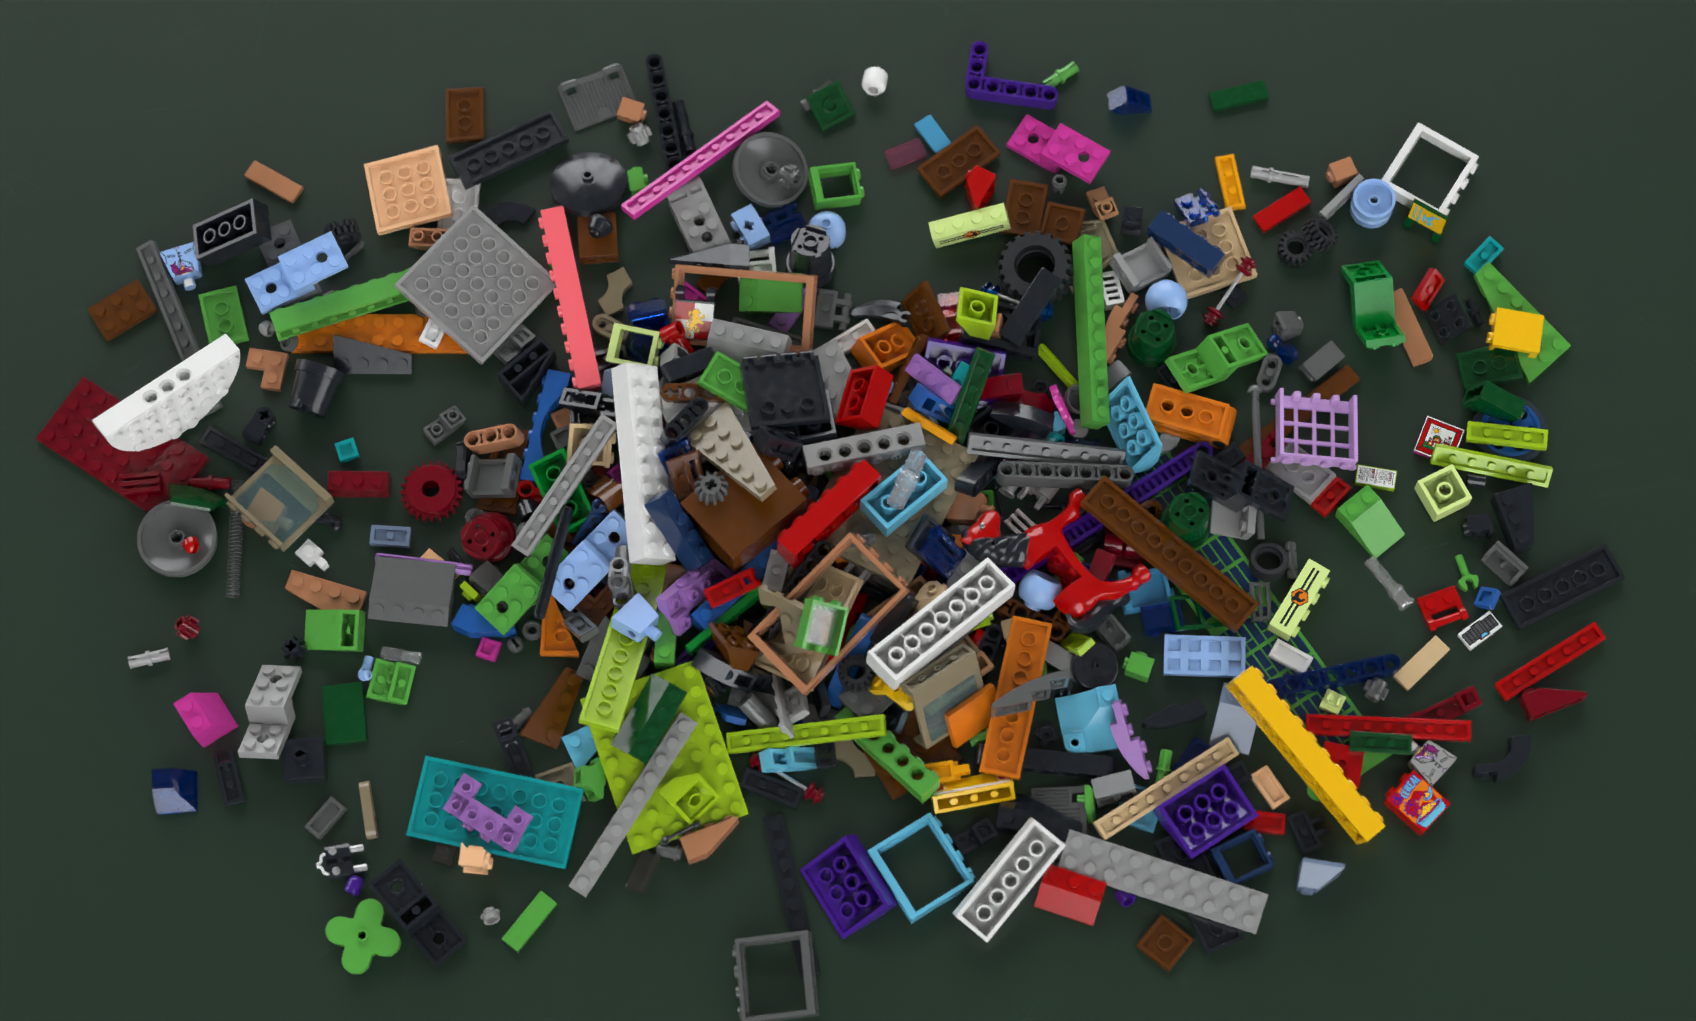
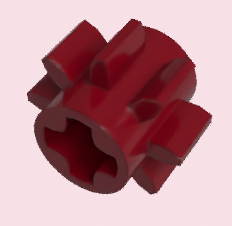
M189 614L186 617L181 616L175 623V629L178 630L176 635L186 641L188 638H195L200 631V626L197 625L199 620Z

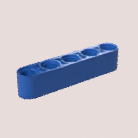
M864 613L861 614L849 641L872 617ZM877 625L848 654L855 656L854 653H858V656H861L862 653L866 658L873 643L869 639ZM837 666L827 693L831 706L842 710L843 703L839 700L838 696L846 689L845 686L842 687L839 681V666ZM852 667L849 670V676L852 679H857L861 667Z

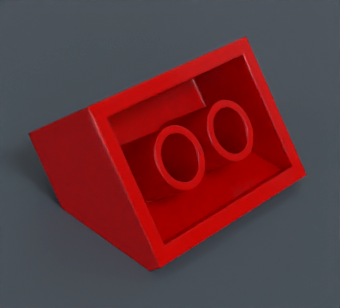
M879 365L850 370L835 423L863 431L877 429L881 423L893 375Z
M1051 864L1044 873L1034 907L1093 926L1107 883Z

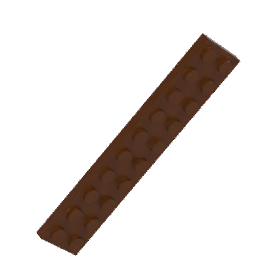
M1105 475L1080 502V506L1234 634L1259 605L1256 600Z

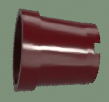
M486 512L465 524L461 531L462 545L469 555L481 562L488 560L491 564L499 563L508 558L513 552L514 548L511 545L516 539V530L506 516L497 512Z

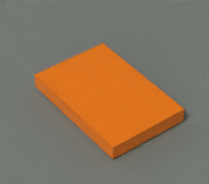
M992 683L987 684L944 714L952 746L958 748L989 726L991 704L994 703L996 695L995 685Z

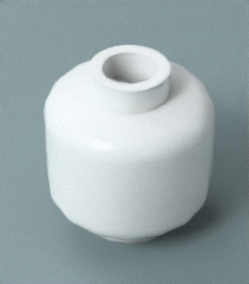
M880 67L866 69L863 74L862 88L872 96L883 93L887 85V73Z

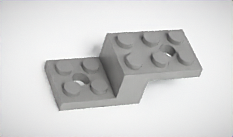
M262 665L245 704L250 724L238 750L239 758L279 759L296 718L291 698L302 674L301 666Z

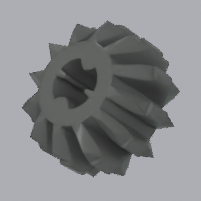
M707 471L706 477L699 475V481L694 483L696 487L694 493L699 495L698 500L700 502L705 500V505L713 502L715 506L717 505V500L723 502V496L728 495V482L724 481L725 477L723 475L718 477L716 471L713 475H710Z

